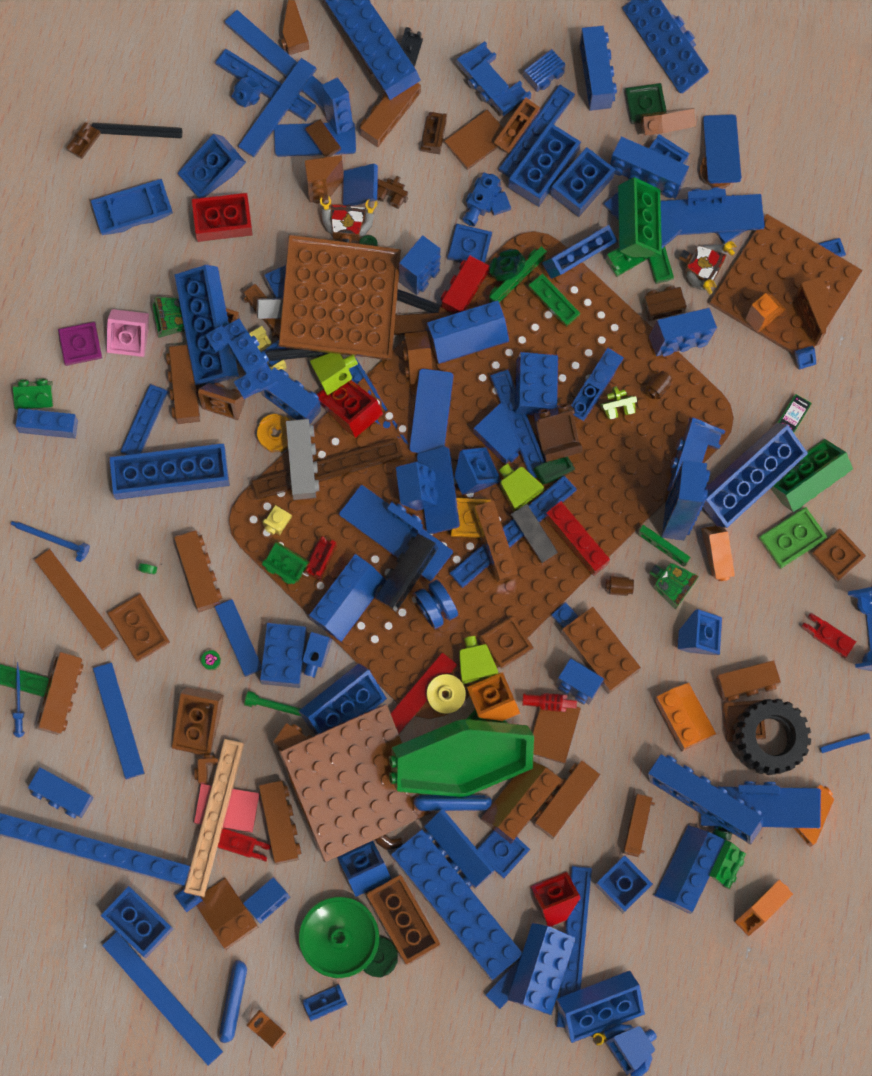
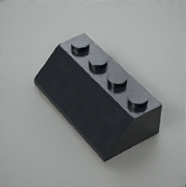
M417 534L416 537H411L407 544L409 548L405 553L402 552L396 561L398 562L395 569H390L386 575L387 581L384 585L381 584L375 592L377 595L375 599L396 613L439 549L435 542L420 534Z

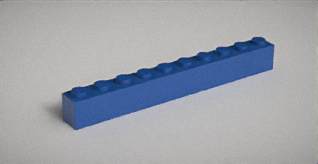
M0 813V836L182 887L186 886L190 866Z

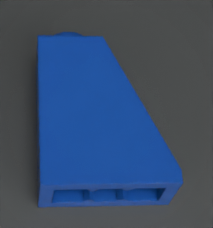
M500 403L474 427L473 434L506 465L509 461L512 463L519 456L520 447L505 407Z

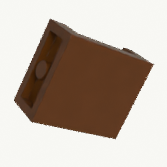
M560 404L557 408L550 410L542 409L534 414L540 447L546 462L583 452L573 415L575 412L570 404Z

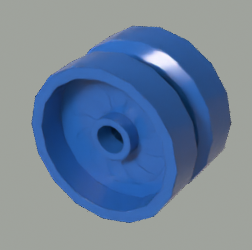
M437 579L428 584L429 593L423 588L413 593L421 613L434 630L443 625L442 615L449 621L458 617V611L451 597Z

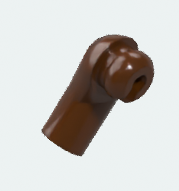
M383 835L375 839L376 843L385 850L400 848L403 845L402 838L390 839L387 835Z

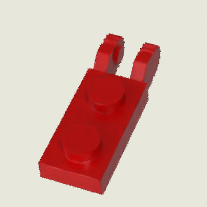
M810 613L808 618L820 627L817 631L806 623H803L801 627L811 634L814 639L843 658H846L857 641L825 620L823 621L818 616Z
M222 828L217 848L250 859L252 857L266 862L267 857L265 855L257 854L253 851L255 846L264 850H270L271 845L257 841L256 838Z

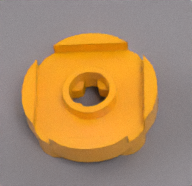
M271 414L261 420L257 430V438L263 448L271 453L281 452L288 448L286 421H291L289 418L278 414ZM273 429L281 431L279 437L271 436Z

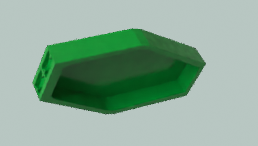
M468 719L457 720L392 747V756H389L392 772L389 773V780L391 784H394L397 792L455 797L470 796L533 769L534 735L528 725Z

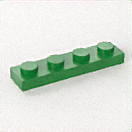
M542 246L538 250L534 249L529 254V259L525 262L523 270L517 276L502 281L503 284L499 288L495 287L490 292L489 303L495 301L500 303L546 258L547 251Z

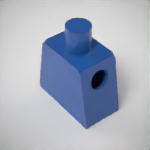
M311 632L303 662L307 663L304 675L315 678L318 667H324L332 638ZM317 652L319 657L318 660L314 661L312 656Z

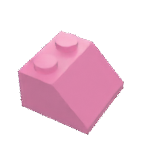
M112 309L107 323V353L144 357L149 331V313Z

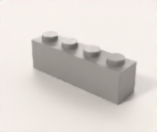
M309 419L286 421L293 500L316 498V492L320 490L319 480H315L314 473H318L317 461L313 462V455H316L315 443L311 444V437H314V426L310 425Z

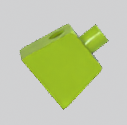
M329 353L310 361L327 395L350 381L352 376L349 369L358 365L354 355L343 359L341 354Z
M506 464L499 470L505 478L500 482V488L513 512L529 503L544 490V486L523 467L513 471L509 464Z
M475 636L465 638L466 649L459 651L461 682L467 684L498 674V669L487 645L478 646Z

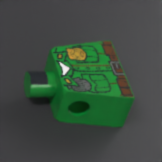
M155 297L152 309L158 338L185 331L179 299Z
M672 563L668 565L666 570L655 564L649 573L658 579L654 589L674 609H677L699 577Z

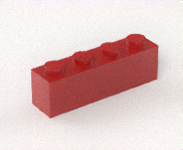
M562 501L546 512L545 519L593 576L609 565L610 558Z

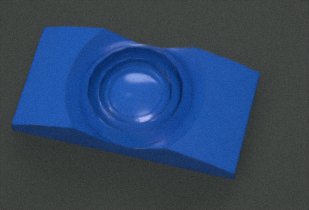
M162 179L91 200L102 235L125 232L134 226L154 223L173 214Z

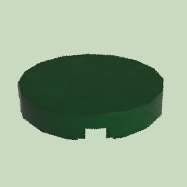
M508 249L502 251L497 259L496 257L493 258L489 265V271L495 280L506 281L514 278L523 270L525 258L519 250Z
M380 937L375 958L363 970L366 974L381 978L394 971L398 963V953L393 943Z

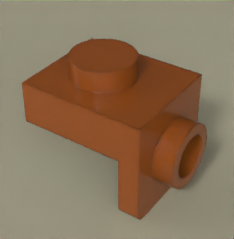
M213 755L203 756V759H198V768H195L194 775L199 785H208L207 766L218 765L219 760L214 758Z

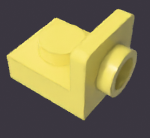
M275 505L267 519L263 520L264 529L272 535L276 533L280 536L292 515Z

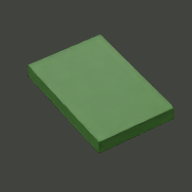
M807 507L761 535L758 539L777 566L782 569L827 540L828 537Z

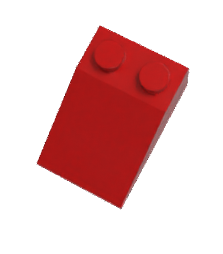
M352 380L327 395L324 389L317 394L318 400H320V404L355 438L383 415L378 401Z

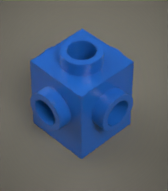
M248 76L240 79L235 84L231 97L236 100L237 104L246 108L255 105L259 101V95L264 87L253 77Z

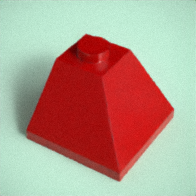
M567 872L530 886L542 917L549 927L567 920L580 900V895Z

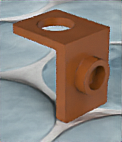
M261 1010L246 1025L273 1049L286 1035V1032ZM262 1017L261 1022L254 1026L256 1020Z

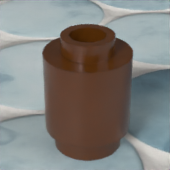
M664 371L656 373L645 387L646 394L651 399H660L671 386V376Z
M610 576V579H606L605 589L609 591V595H633L634 579L623 576Z

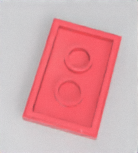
M201 784L195 824L202 825L212 788L211 785ZM232 789L223 828L253 833L260 794Z

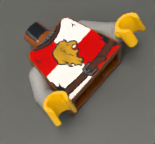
M321 196L320 204L323 206L322 221L328 233L333 234V239L348 243L359 241L360 237L364 236L372 227L375 214L373 210L378 205L377 201H375L374 207L369 206L370 199L366 201V207L332 205L330 196H328V203H323Z
M728 241L726 244L698 246L694 254L683 250L679 260L688 264L685 274L693 288L706 290L708 294H712L711 287H717L714 280L726 259V253L731 256L735 254L731 249L737 247L733 241Z

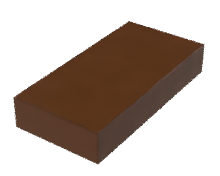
M321 119L305 128L306 133L324 158L331 157L341 150L340 145Z

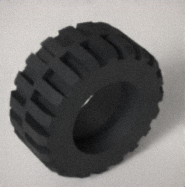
M765 699L748 706L738 716V722L733 727L735 734L732 735V741L736 742L734 750L739 752V760L741 762L745 761L747 768L750 770L755 769L756 773L775 775L790 771L803 761V756H806L809 752L807 746L811 745V738H808L811 729L806 727L805 723L808 720L806 717H801L800 713L802 711L798 707L794 709L792 703L788 701L784 703L782 699ZM765 719L778 721L786 731L787 744L784 751L778 755L765 753L757 743L756 729L758 724Z

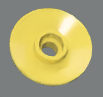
M444 674L437 676L430 682L427 688V700L430 706L437 712L444 714L453 713L465 701L466 692L464 685L453 675ZM443 691L448 692L447 698L442 697Z

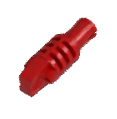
M523 693L522 706L540 707L541 710L566 712V708H577V701L567 700V695L541 693V695H530Z

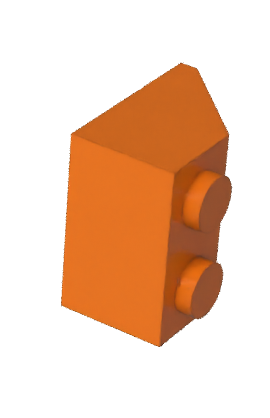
M503 672L467 687L479 718L504 721L521 714Z

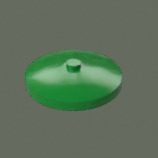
M334 897L321 901L307 913L300 927L299 944L305 960L315 971L326 977L342 979L359 974L371 964L379 947V928L374 916L363 904L350 898Z

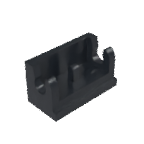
M406 27L400 47L415 67L423 38H421L422 34L420 31L414 34L411 32V28Z

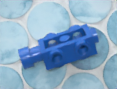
M484 172L481 178H477L473 193L470 192L466 198L469 211L465 213L462 220L467 225L474 227L479 220V214L484 216L486 212H491V206L494 204L491 202L494 196L498 197V194L502 191L500 179L496 175Z

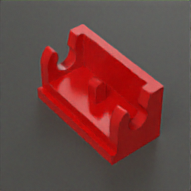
M323 536L319 538L304 574L321 581L337 548L336 541H328Z

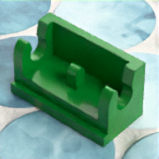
M619 248L607 254L606 262L615 276L618 277L646 261L648 257H631L620 252Z

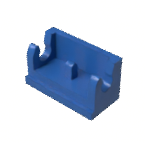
M658 134L649 148L683 164H686L690 154Z
M273 877L243 904L261 924L291 897Z
M340 985L303 1000L311 1022L348 1006Z

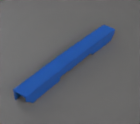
M868 733L819 749H821L822 753H826L871 738Z

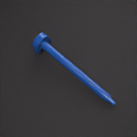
M11 522V525L19 530L76 551L78 556L75 561L81 562L89 552V544L82 543L77 545L20 522Z

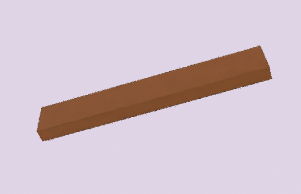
M51 549L34 560L102 651L119 640Z

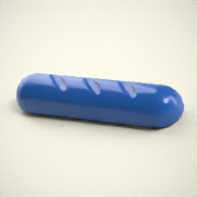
M417 795L414 797V805L420 811H440L442 809L444 811H484L492 804L491 797L487 795H470L465 797Z
M236 960L233 963L219 1032V1040L222 1043L232 1041L235 1036L247 975V966L240 960Z

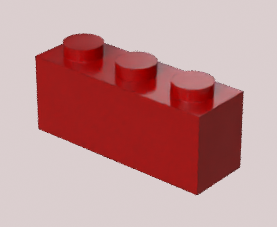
M469 255L467 260L464 259L459 267V274L453 276L450 282V289L448 291L445 290L440 299L442 300V308L453 314L466 311L489 273V265Z

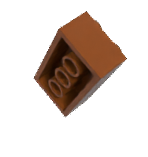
M591 607L561 631V635L585 666L604 678L601 686L607 694H610L638 673L641 668L594 607Z
M401 874L366 894L406 966L441 946Z

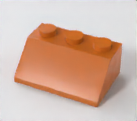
M689 683L675 687L657 696L654 700L682 752L716 735Z

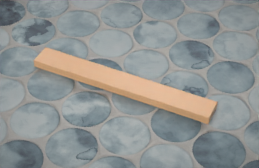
M224 739L184 890L187 894L205 897L244 743Z

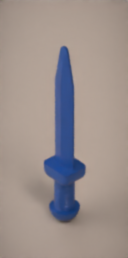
M17 662V712H13L12 716L15 719V732L13 734L15 737L20 738L25 734L23 732L25 712H20V674Z

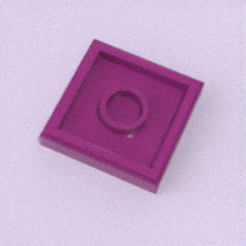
M95 322L58 329L65 366L103 359Z

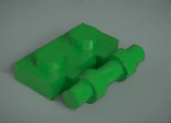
M725 840L709 876L717 883L722 884L723 887L730 889L737 880L736 875L739 868L744 865L745 861L743 860L746 853L740 851L732 842Z

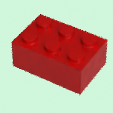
M248 193L192 199L197 242L253 236Z

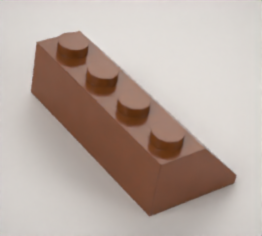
M533 761V769L515 776L480 820L512 844L557 788L562 779L547 767Z

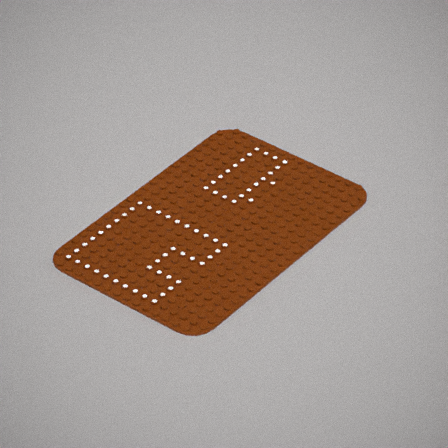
M536 231L521 233L504 244L485 264L490 265L493 258L496 257L497 259L502 251L508 249L519 250L526 262L529 259V254L534 249L538 250L542 246L547 251L546 258L542 261L544 262L567 247L546 233ZM541 262L499 303L505 317L509 342L440 364L437 362L430 343L432 370L451 372L453 374L444 447H448L450 450L456 498L494 501L502 527H504L512 520L510 514L513 511L500 488V482L478 492L462 495L455 480L460 451L485 447L490 454L501 481L505 479L499 471L505 464L473 434L474 427L500 404L490 375L508 369L516 388V360L521 352L558 355L557 406L560 404L571 405L606 349L609 348L618 353L624 359L584 421L574 416L578 439L582 445L583 452L568 456L575 470L565 475V477L575 486L577 491L563 502L604 553L610 557L666 502L669 494L667 489L672 476L670 464L673 457H676V444L681 437H684L689 418H696L725 430V434L721 435L719 444L722 446L732 431L734 416L731 404L724 394L678 351L673 352L669 356H656L649 339L653 327L583 262L552 279ZM489 271L466 310L488 304L490 292L495 287L499 288L503 284L502 281L495 280ZM542 273L580 312V316L567 327L528 288L529 284ZM441 304L439 313H448L449 311L443 309ZM402 342L392 351L391 360L383 359L367 374L381 400L376 398L365 378L357 384L367 393L370 390L371 396L378 401L383 415L377 419L380 424L374 422L355 438L327 412L313 425L314 437H311V444L315 443L316 455H313V462L398 438L403 458L319 482L320 491L316 492V498L293 500L292 490L257 500L251 484L232 506L229 523L231 534L239 547L308 615H310L355 554L372 565L386 580V575L390 569H395L398 564L396 562L397 557L343 519L339 513L361 485L365 486L389 505L391 502L395 505L397 503L400 504L396 467L418 462L417 455L419 453L411 452L409 446L418 384H411L410 377L406 378L405 366H408V360L404 361ZM660 371L666 372L672 378L671 386L660 399H651L646 394V385L656 373H660ZM617 386L619 391H626V395L620 398L636 396L637 402H635L636 413L625 415L623 406L616 407L618 417L613 419H607L605 411L601 410L600 404L615 400L614 398L609 400L607 398V394L613 393L612 387ZM382 402L384 403L388 411L385 412V410L381 406ZM526 414L541 450L534 415ZM385 421L390 422L389 428L383 426ZM392 421L396 422L398 426L397 429L393 425ZM400 435H404L409 445L403 441ZM707 446L702 463H705L718 449ZM289 450L257 479L290 470ZM520 451L516 460L512 463L510 461L507 463L513 471L520 467L527 470ZM560 478L543 485L544 490L540 495H542L547 489H549L553 484H555ZM538 495L536 498H534V499L531 500L529 503H527V505L529 506V505H530L533 501H535L540 495ZM275 505L292 515L280 536L276 533L274 535L268 533L263 526V520L267 519ZM402 505L406 509L407 514L410 516L415 515L422 520L423 529L427 531L424 509L417 511ZM544 518L540 525L557 550V554L540 563L523 536L510 547L518 571L515 577L497 582L492 566L489 565L462 589L450 576V572L479 549L484 542L482 538L451 537V530L431 534L453 550V554L431 582L436 579L441 582L458 611V617L449 621L442 615L443 625L436 630L431 627L421 613L413 595L414 592L421 588L429 593L428 584L431 582L421 575L397 613L374 598L342 642L329 633L327 634L357 664H361L369 669L378 685L399 704L442 652L457 664V667L450 675L457 677L461 681L459 651L466 649L465 638L475 636L477 645H483L484 642L480 636L514 616L527 638H529L592 574ZM321 536L325 537L328 541H336L337 548L321 581L303 573L299 582L287 584L281 579V576L276 573H269L265 566L262 565V562L267 559L276 542H279L307 561H309ZM493 658L494 663H495L496 667L498 668L499 666H498L497 662L495 661V659ZM480 681L463 684L466 692L465 700L470 696L467 687ZM443 691L442 697L447 698L448 692ZM427 701L415 717L430 720L445 717L448 714L437 712Z

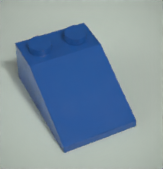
M213 134L178 174L198 198H205L232 178L246 161L224 136Z

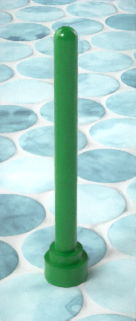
M247 692L244 706L252 708V706L256 707L259 705L301 716L299 713L301 708L259 698L256 692Z

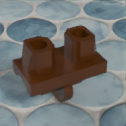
M85 122L81 129L75 133V137L66 149L80 159H83L101 135V131Z
M396 176L394 180L388 178L386 182L378 179L377 200L383 202L386 195L392 197L390 205L397 209L401 207L403 202L406 203L408 191L403 190L405 185L400 183L401 177Z

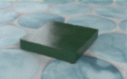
M661 83L625 88L631 124L640 123V114L667 111Z

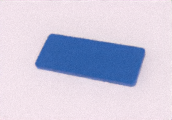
M736 115L704 116L708 182L711 184L740 182L742 176Z
M354 122L352 128L338 135L329 123H324L341 147V150L334 155L354 154L356 152ZM313 123L277 125L274 129L276 156L322 155L305 131V128Z
M428 369L420 370L410 442L411 452L421 453L445 446L453 384V374L451 372Z
M441 447L419 453L417 455L418 463L432 468L435 472V489L438 492V506L424 509L427 532L435 534L458 528L460 522L449 448Z

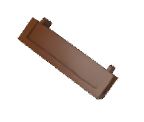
M254 284L244 292L245 298L243 300L244 303L248 302L257 312V299L267 297ZM281 318L262 319L272 330L273 338L277 336L279 339Z
M640 794L635 796L623 854L635 857L644 854L645 851L641 850L650 807L655 805L652 802L653 797Z

